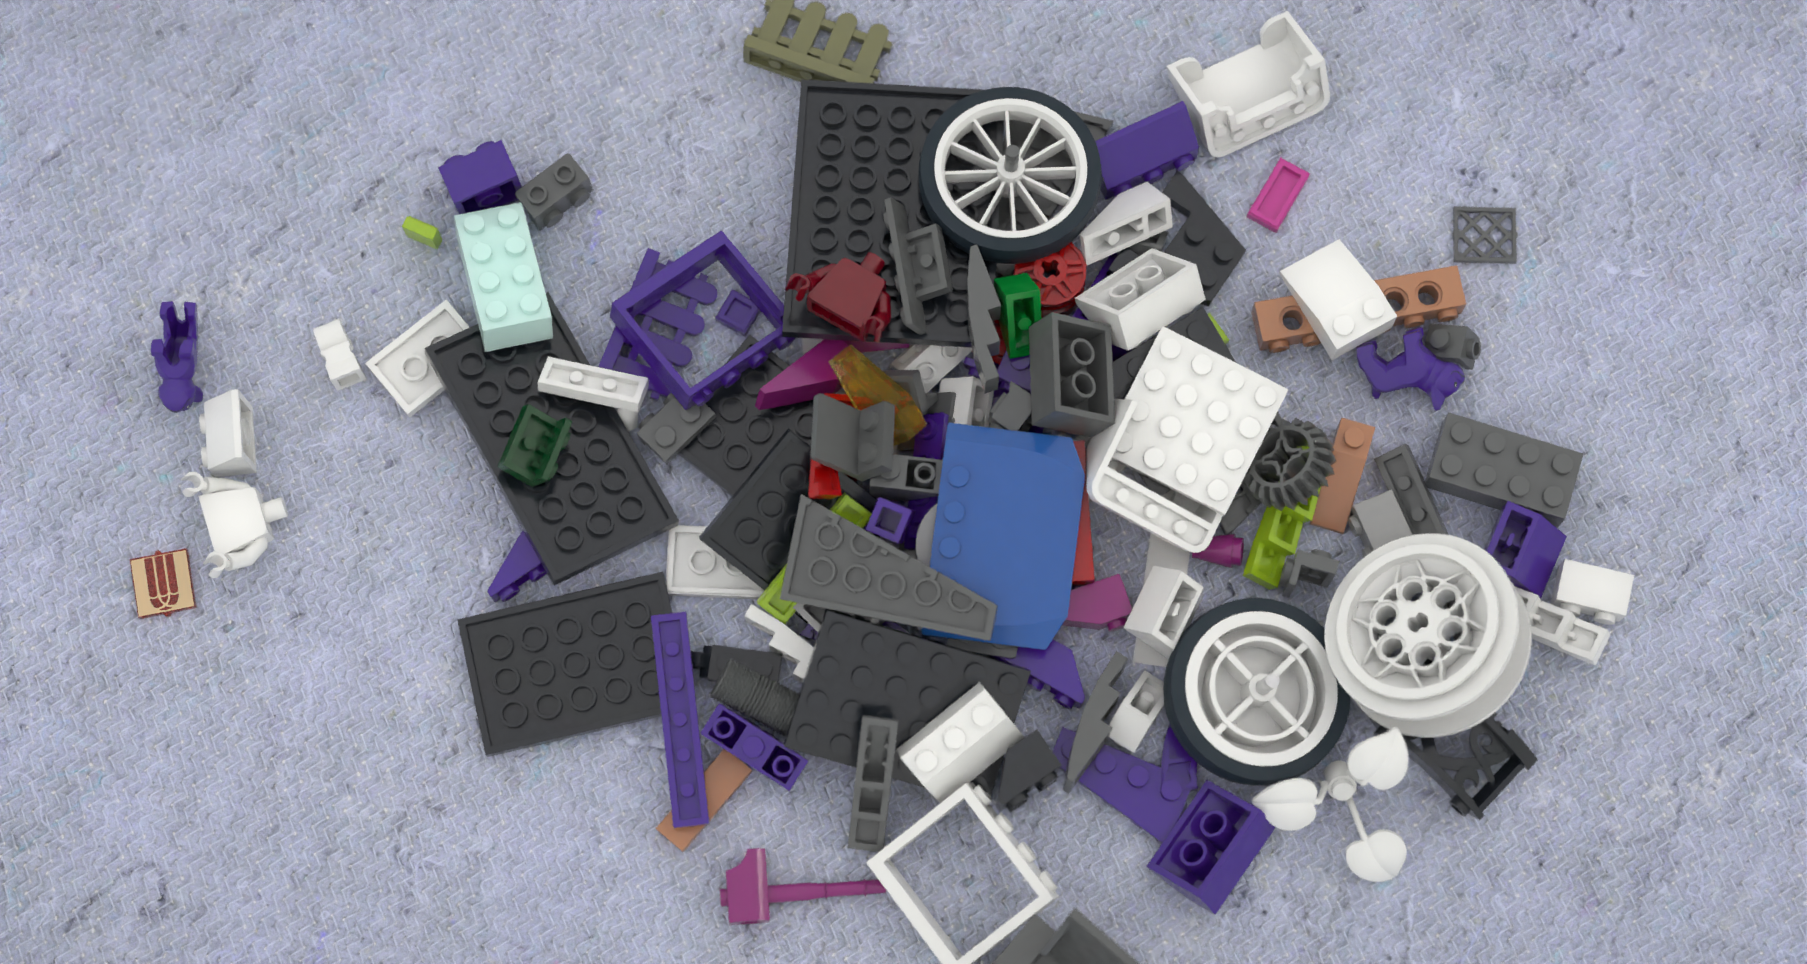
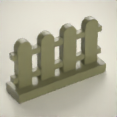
M766 0L764 10H767L768 13L762 27L754 26L752 35L748 34L743 44V62L801 82V79L874 83L878 81L881 70L876 69L883 51L890 53L893 42L888 41L889 30L883 24L872 25L868 33L856 30L857 18L852 13L841 14L836 22L825 19L826 8L820 2H811L805 11L794 8L795 0ZM789 18L800 22L793 39L781 36ZM820 29L831 33L824 50L813 47ZM852 40L863 44L856 61L844 58Z

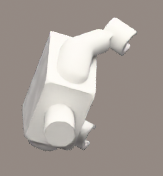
M189 472L181 478L182 481H191L195 487L184 489L182 493L185 496H194L199 491L203 493V495L198 497L214 548V552L207 556L203 564L214 563L218 566L213 568L208 574L211 578L219 577L224 569L231 571L253 565L267 549L268 543L274 539L270 522L288 517L287 508L282 497L264 502L261 493L248 483L228 478H203L197 472Z

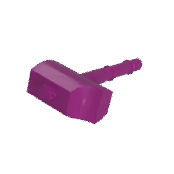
M765 848L747 849L746 856L739 865L726 870V888L720 889L721 907L728 906L729 925L760 924L770 922L769 903L807 901L819 898L827 899V897L866 896V894L886 893V889L879 879L826 883L825 881L824 883L768 885Z

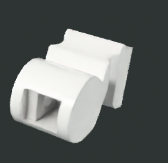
M339 318L313 328L321 355L326 361L325 367L330 381L337 391L366 380L360 363L354 353L351 352L354 349L351 339L348 338Z

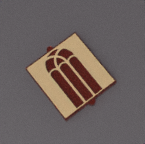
M187 548L164 553L157 550L154 555L130 559L139 619L159 615L170 617L174 612L197 608Z

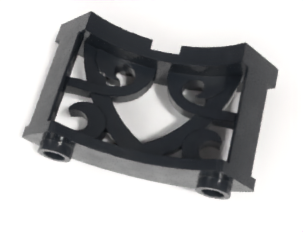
M1428 658L1424 662L1423 666H1428L1432 664L1433 661ZM1496 712L1484 721L1471 727L1469 746L1474 756L1471 758H1453L1438 755L1434 737H1420L1423 749L1421 750L1412 742V740L1418 737L1402 734L1408 756L1427 772L1451 797L1449 804L1460 815L1465 817L1467 814H1470L1479 821L1484 816L1482 812L1523 768L1529 770L1538 761L1533 752L1513 729L1507 730L1501 726L1502 723L1500 721L1494 720L1498 715ZM1369 718L1377 728L1374 732L1376 736L1389 731V729ZM1481 734L1489 736L1491 740L1489 746H1482V749L1487 753L1485 755L1482 754L1477 742V738ZM1509 758L1502 765V767L1493 775L1490 766L1496 765L1504 761L1505 759ZM1481 769L1488 782L1471 798L1466 793L1463 783L1466 779H1470L1476 788L1479 783V775L1476 770ZM1444 770L1458 772L1453 780Z

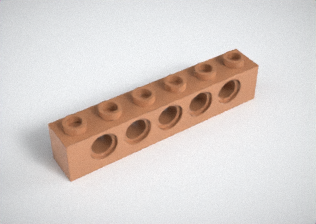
M1457 265L1374 280L1387 300H1396L1401 306V310L1394 311L1397 318L1393 326L1404 324L1405 328H1414L1423 325L1425 320L1438 318V322L1451 321L1458 318V314H1461L1466 306ZM1427 293L1433 297L1435 303L1425 305L1420 302L1418 295ZM1292 295L1254 302L1251 314L1260 351L1269 349L1270 353H1278L1288 350L1290 348L1289 345L1303 343L1304 347L1321 344ZM1285 318H1294L1299 322L1300 328L1290 330L1284 326L1283 320Z

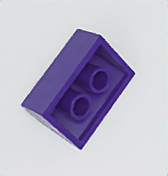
M1184 101L1095 141L1101 162L1102 183L1100 191L1105 200H1108L1144 182L1156 183L1164 177V173L1175 168L1178 171L1184 170L1195 162L1194 159L1197 158L1199 145Z
M1206 780L1146 867L1186 898L1216 915L1276 827L1266 819V815L1261 809Z

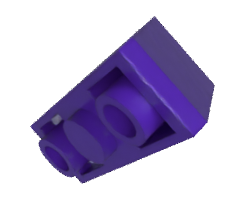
M1053 639L1046 650L1018 647L1016 658L1014 659L989 655L990 658L1029 669L1031 673L1027 686L1038 692H1041L1042 688L1055 695L1053 700L1061 706L1070 710L1073 706L1081 709L1083 706L1085 695L1073 652Z
M720 703L700 732V734L788 791H791L809 760L794 749L784 747L782 740Z

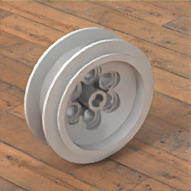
M1417 534L1391 541L1377 548L1360 560L1349 571L1337 588L1330 603L1326 617L1324 639L1328 662L1339 684L1365 714L1389 730L1397 727L1403 735L1429 738L1452 735L1467 730L1490 717L1510 698L1527 668L1532 645V630L1527 607L1521 595L1511 583L1503 568L1490 554L1479 546L1455 536ZM1423 592L1418 600L1411 601L1415 594ZM1456 600L1451 608L1444 609L1446 603ZM1396 616V619L1393 623L1384 626L1386 620H1388L1390 617ZM1462 632L1458 640L1450 642L1451 637L1455 633ZM1402 648L1401 653L1397 657L1390 658L1393 651ZM1436 656L1432 664L1423 666L1428 658Z

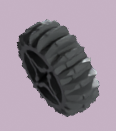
M1295 418L1290 423L1282 419L1279 427L1271 424L1270 430L1266 433L1243 479L1245 485L1256 500L1259 499L1263 505L1269 508L1274 506L1275 509L1282 511L1287 506L1295 510L1298 502L1308 506V498L1312 495L1319 497L1318 489L1321 486L1329 487L1326 477L1334 475L1331 465L1337 461L1332 453L1334 451L1333 445L1324 431L1308 420L1303 422ZM1297 446H1307L1309 449L1302 450L1301 447L1297 448ZM1275 478L1276 481L1280 480V483H1271L1268 480Z

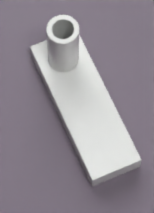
M553 357L547 358L538 379V391L617 408V413L628 431L634 430L638 426V413L649 387L648 378Z

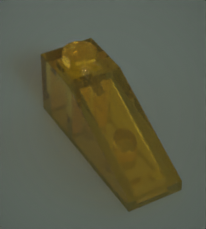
M849 345L828 361L856 409L861 411L883 401L895 405L893 446L910 440L927 426L920 409L915 404L911 395L854 346Z

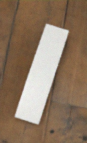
M1515 587L1527 607L1533 640L1596 666L1610 637L1607 629L1578 619L1573 612L1541 601L1538 595Z
M751 604L745 614L746 623L773 636L769 643L770 651L782 654L783 658L796 664L797 667L793 672L794 679L803 683L813 647L785 624Z

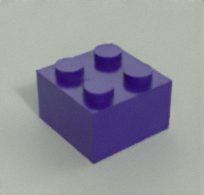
M502 140L485 142L479 145L476 151L465 156L455 155L444 162V165L438 167L459 214L509 205L518 201L515 192L522 186Z

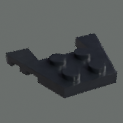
M1177 170L1162 193L1170 198L1171 207L1188 218L1164 253L1197 265L1206 298L1200 304L1209 307L1245 254L1246 249L1184 175ZM1129 248L1121 250L1109 267L1106 275L1113 274L1139 257V255Z

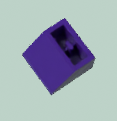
M1507 501L1500 510L1484 550L1498 562L1515 587L1536 594L1541 599L1567 536L1542 515Z

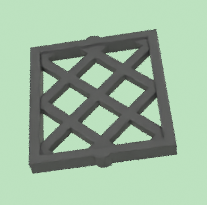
M1454 206L1452 233L1454 262L1516 264V238L1518 236L1516 232V208ZM1466 213L1480 214L1472 220ZM1489 213L1503 215L1498 220H1496ZM1460 215L1469 223L1462 231L1458 229V217ZM1483 216L1493 224L1486 231L1476 224ZM1507 217L1511 219L1510 232L1500 224ZM1472 227L1481 235L1474 243L1464 235ZM1495 228L1505 235L1498 243L1489 236ZM1460 238L1469 246L1462 254L1458 251V240ZM1483 239H1486L1493 246L1486 254L1477 247ZM1508 239L1512 242V253L1510 255L1501 248ZM1474 250L1480 257L1465 256ZM1497 250L1503 257L1490 256Z

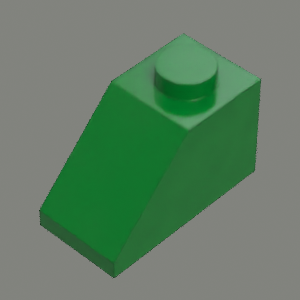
M1028 273L994 279V289L1001 304V314L998 321L1008 357L1012 359L1030 355L1029 327L1041 319L1040 289Z

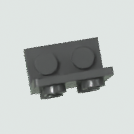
M822 393L815 395L811 459L861 481L891 471L895 405L883 401L860 411Z

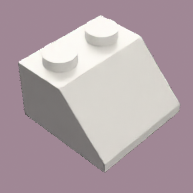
M238 389L227 391L204 402V413L199 416L201 432L206 434V447H202L201 450L204 468L208 467V470L215 477L257 473L253 406Z

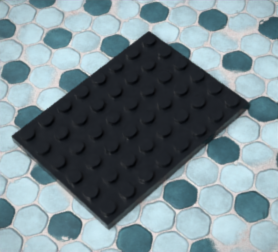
M801 79L786 285L792 274L806 275L831 263L837 264L843 258H848L860 265L868 252L874 253L885 262L878 276L886 281V292L891 297V321L883 330L880 342L972 348L968 330L966 294L970 255L958 249L944 237L953 291L922 302L927 333L919 335L906 327L900 316V308L903 307L902 299L894 281L897 270L896 264L889 252V244L892 241L883 215L886 212L885 199L892 197L905 206L910 232L933 225L923 204L918 179L920 156L925 140L935 122L947 109L961 99L983 89ZM1004 120L981 125L1002 155ZM973 130L959 140L958 144L993 160ZM950 153L945 166V171L985 170ZM987 182L946 184L951 197L956 201ZM996 190L961 210L967 216L980 223L996 194ZM1000 201L987 222V227L998 229ZM983 260L994 286L997 262ZM793 289L785 291L783 337L861 341L807 309V295L809 293L805 294L802 301H798L795 299L798 291ZM869 333L865 342H874L875 335Z

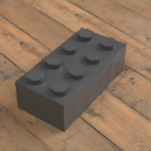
M1448 412L1441 424L1425 483L1430 489L1501 510L1506 502L1510 501L1542 515L1558 528L1566 518L1583 453Z

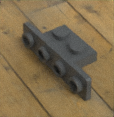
M890 197L885 199L886 212H884L883 216L886 227L891 235L892 243L889 244V252L896 264L897 275H895L894 281L902 299L903 307L900 308V316L906 327L922 335L927 333L922 302L953 291L943 231L935 223L910 232L905 206Z

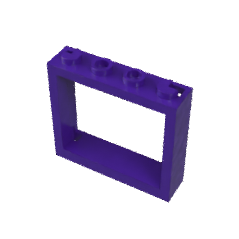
M722 230L612 302L611 320L685 410H688L695 404L698 407L704 405L713 397L715 390L721 386L725 388L730 387L741 377V373L747 368L755 369L767 360L769 353L777 348L781 351L795 340L793 337H783L784 304ZM719 260L776 330L690 388L633 317Z

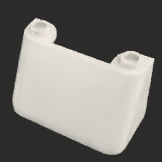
M1288 11L1270 18L1264 23L1260 30V44L1202 70L1198 60L1193 57L1183 58L1167 65L1169 79L1180 100L1184 101L1190 119L1210 155L1214 157L1228 155L1311 117L1327 106L1330 100V91L1325 59Z

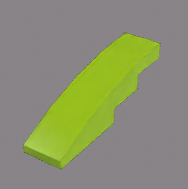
M1297 446V448L1301 447L1302 450L1309 449L1307 446ZM1310 496L1308 498V506L1298 502L1295 510L1287 506L1282 511L1275 509L1274 506L1271 508L1266 507L1242 576L1269 590L1278 588L1286 556L1295 554L1303 523L1312 521L1318 497Z

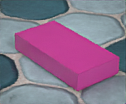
M1280 157L1250 208L1247 218L1277 233L1307 182L1310 173Z

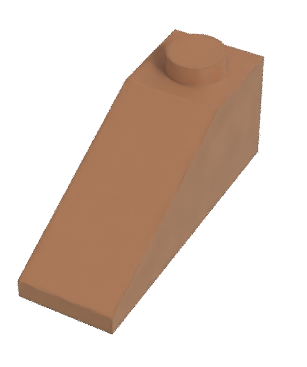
M1341 418L1332 442L1334 448L1332 453L1337 461L1331 465L1334 475L1326 477L1329 487L1321 486L1313 519L1309 525L1344 534L1348 521L1347 518L1350 515L1375 427Z

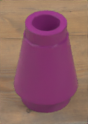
M1235 534L1213 536L1205 550L1198 553L1192 552V558L1228 568H1233V565L1241 566L1244 553V538L1236 537Z

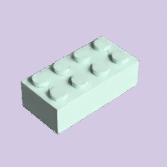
M522 203L454 215L456 238L485 352L552 339V316Z

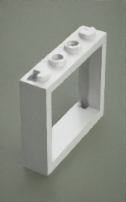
M973 782L965 783L866 862L942 964H975L1026 924L1034 914L1037 915L1060 897L1055 891L1058 887L1053 882V877L1046 870L1041 873L1033 862L1036 859L1033 851L1025 842L1018 843L1011 833L1014 830L1011 822L1003 813L996 814L989 804L992 802L989 793L985 792L980 784L975 786ZM966 800L1039 897L962 956L890 859Z

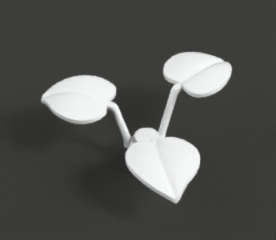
M1394 727L1384 734L1360 742L1349 753L1347 762L1334 761L1327 765L1324 771L1325 780L1320 782L1321 789L1318 796L1317 787L1314 782L1303 778H1293L1276 783L1252 798L1253 806L1261 809L1266 815V819L1273 826L1285 831H1294L1306 827L1315 819L1316 808L1314 805H1319L1323 802L1327 791L1334 799L1347 801L1358 833L1362 839L1350 843L1346 848L1345 856L1349 868L1354 874L1368 881L1383 882L1391 880L1398 875L1406 859L1407 851L1404 840L1396 832L1386 829L1376 830L1367 836L1352 796L1356 792V782L1361 786H1366L1370 783L1376 789L1387 790L1397 785L1404 778L1408 768V751L1404 738L1399 729Z

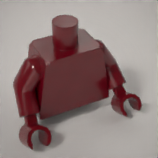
M871 252L867 253L860 265L848 258H843L837 264L831 263L806 275L792 274L784 289L785 291L790 289L798 291L795 297L798 301H802L805 294L809 293L807 295V309L810 312L865 342L869 333L875 335L874 342H880L883 330L891 321V297L886 292V281L878 276L885 262L878 255Z

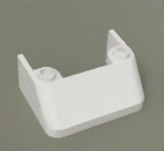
M1114 399L1115 424L1093 436L1086 449V482L1089 497L1095 503L1183 551L1198 553L1205 550L1209 546L1223 515L1176 491L1169 501L1115 471L1119 462L1111 458L1138 403L1129 399Z

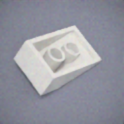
M1340 239L1279 272L1331 360L1391 329L1397 318L1396 313L1380 287Z

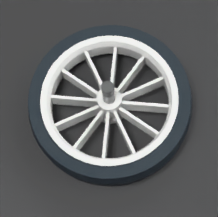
M998 87L982 90L961 99L939 117L925 140L920 156L918 179L926 212L932 223H936L942 228L943 236L950 243L969 255L970 247L977 245L983 260L1018 264L1036 261L1056 253L1070 244L1081 233L1097 205L1101 190L1102 172L1099 151L1092 133L1071 108L1056 98L1036 90L1020 87ZM1004 120L1005 155L1002 156L981 125ZM1009 120L1023 121L1034 125L1020 150L1018 146L1011 145ZM1040 128L1046 130L1058 140L1023 161ZM973 130L993 160L958 144L959 140ZM1064 149L1067 151L1073 167L1033 168ZM950 153L985 170L945 171V166ZM1075 178V186L1071 197L1035 180ZM987 182L956 201L951 197L946 184ZM996 190V194L980 223L967 216L961 210ZM1027 190L1063 206L1062 210L1048 220ZM1002 196L1009 198L1011 231L998 230L986 226ZM1014 197H1021L1040 224L1039 226L1016 231Z

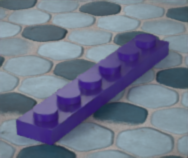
M678 612L652 615L651 623L673 828L708 825L710 821L687 613Z

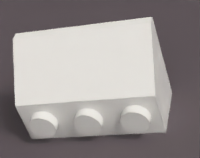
M1153 248L1075 298L1077 306L1088 320L1110 325L1112 344L1127 351L1137 348L1144 340L1159 332L1162 326L1167 328L1168 324L1180 316L1190 313L1195 306L1206 300L1196 264Z
M979 682L900 746L897 752L922 785L941 803L961 786L971 782L1007 752V749L1021 741L1024 735Z

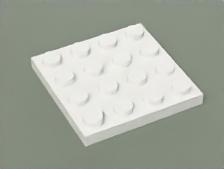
M1162 326L1125 398L1134 400L1138 404L1111 459L1225 516L1289 389Z

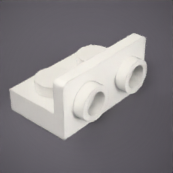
M911 344L910 348H907L891 365L895 370H919L925 393H928L972 351V348Z

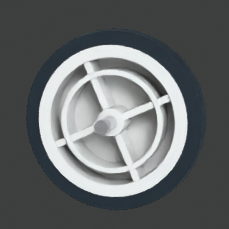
M1266 598L1234 600L1210 609L1191 623L1181 635L1174 651H1172L1169 657L1163 686L1164 704L1170 726L1185 751L1199 765L1216 776L1231 782L1253 786L1271 785L1287 779L1297 778L1318 765L1334 748L1341 737L1349 716L1351 696L1339 684L1328 662L1325 649L1324 627L1304 611L1287 603Z

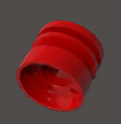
M1072 242L1060 251L1047 257L1027 263L1015 264L1014 275L1028 273L1040 289L1041 319L1051 312L1069 316L1078 308L1075 298L1084 292L1086 263L1081 251ZM1051 270L1056 271V276L1044 277V271L1047 273L1051 272Z

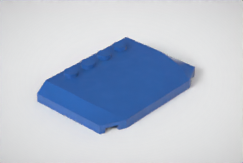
M948 423L930 567L996 604L998 610L991 641L922 628V635L1042 650L1047 649L1068 617L1085 473L1071 437Z

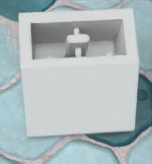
M1153 565L1124 625V629L1169 659L1181 635L1190 626L1203 599L1204 587L1180 570Z

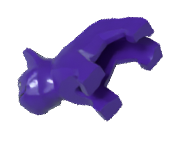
M173 301L162 302L159 316L163 321L164 339L163 341L162 339H153L150 352L154 356L157 372L163 379V383L158 387V395L162 404L174 413L186 411L192 406L193 402H202L203 400L202 390L194 385L192 381L197 369L198 314L197 305L193 302L184 303L185 320L178 318Z
M1422 326L1405 332L1403 335L1404 352L1389 362L1377 354L1378 345L1376 339L1367 341L1357 347L1358 364L1371 385L1374 399L1380 398L1381 393L1408 387H1418L1430 397L1435 411L1441 409L1445 398L1455 393L1461 384L1464 383L1465 375L1463 369L1458 364L1437 359L1422 342L1424 335Z

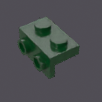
M530 404L523 406L497 467L531 487L550 481L558 468V463H556L558 455L569 442L571 434L568 431L572 421L568 418L557 421Z

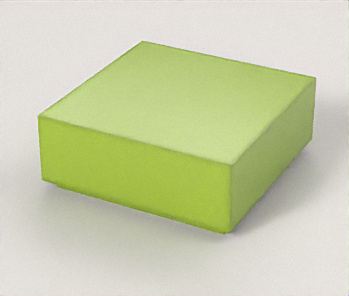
M407 216L402 225L408 238L438 250L443 239L437 227L411 216Z

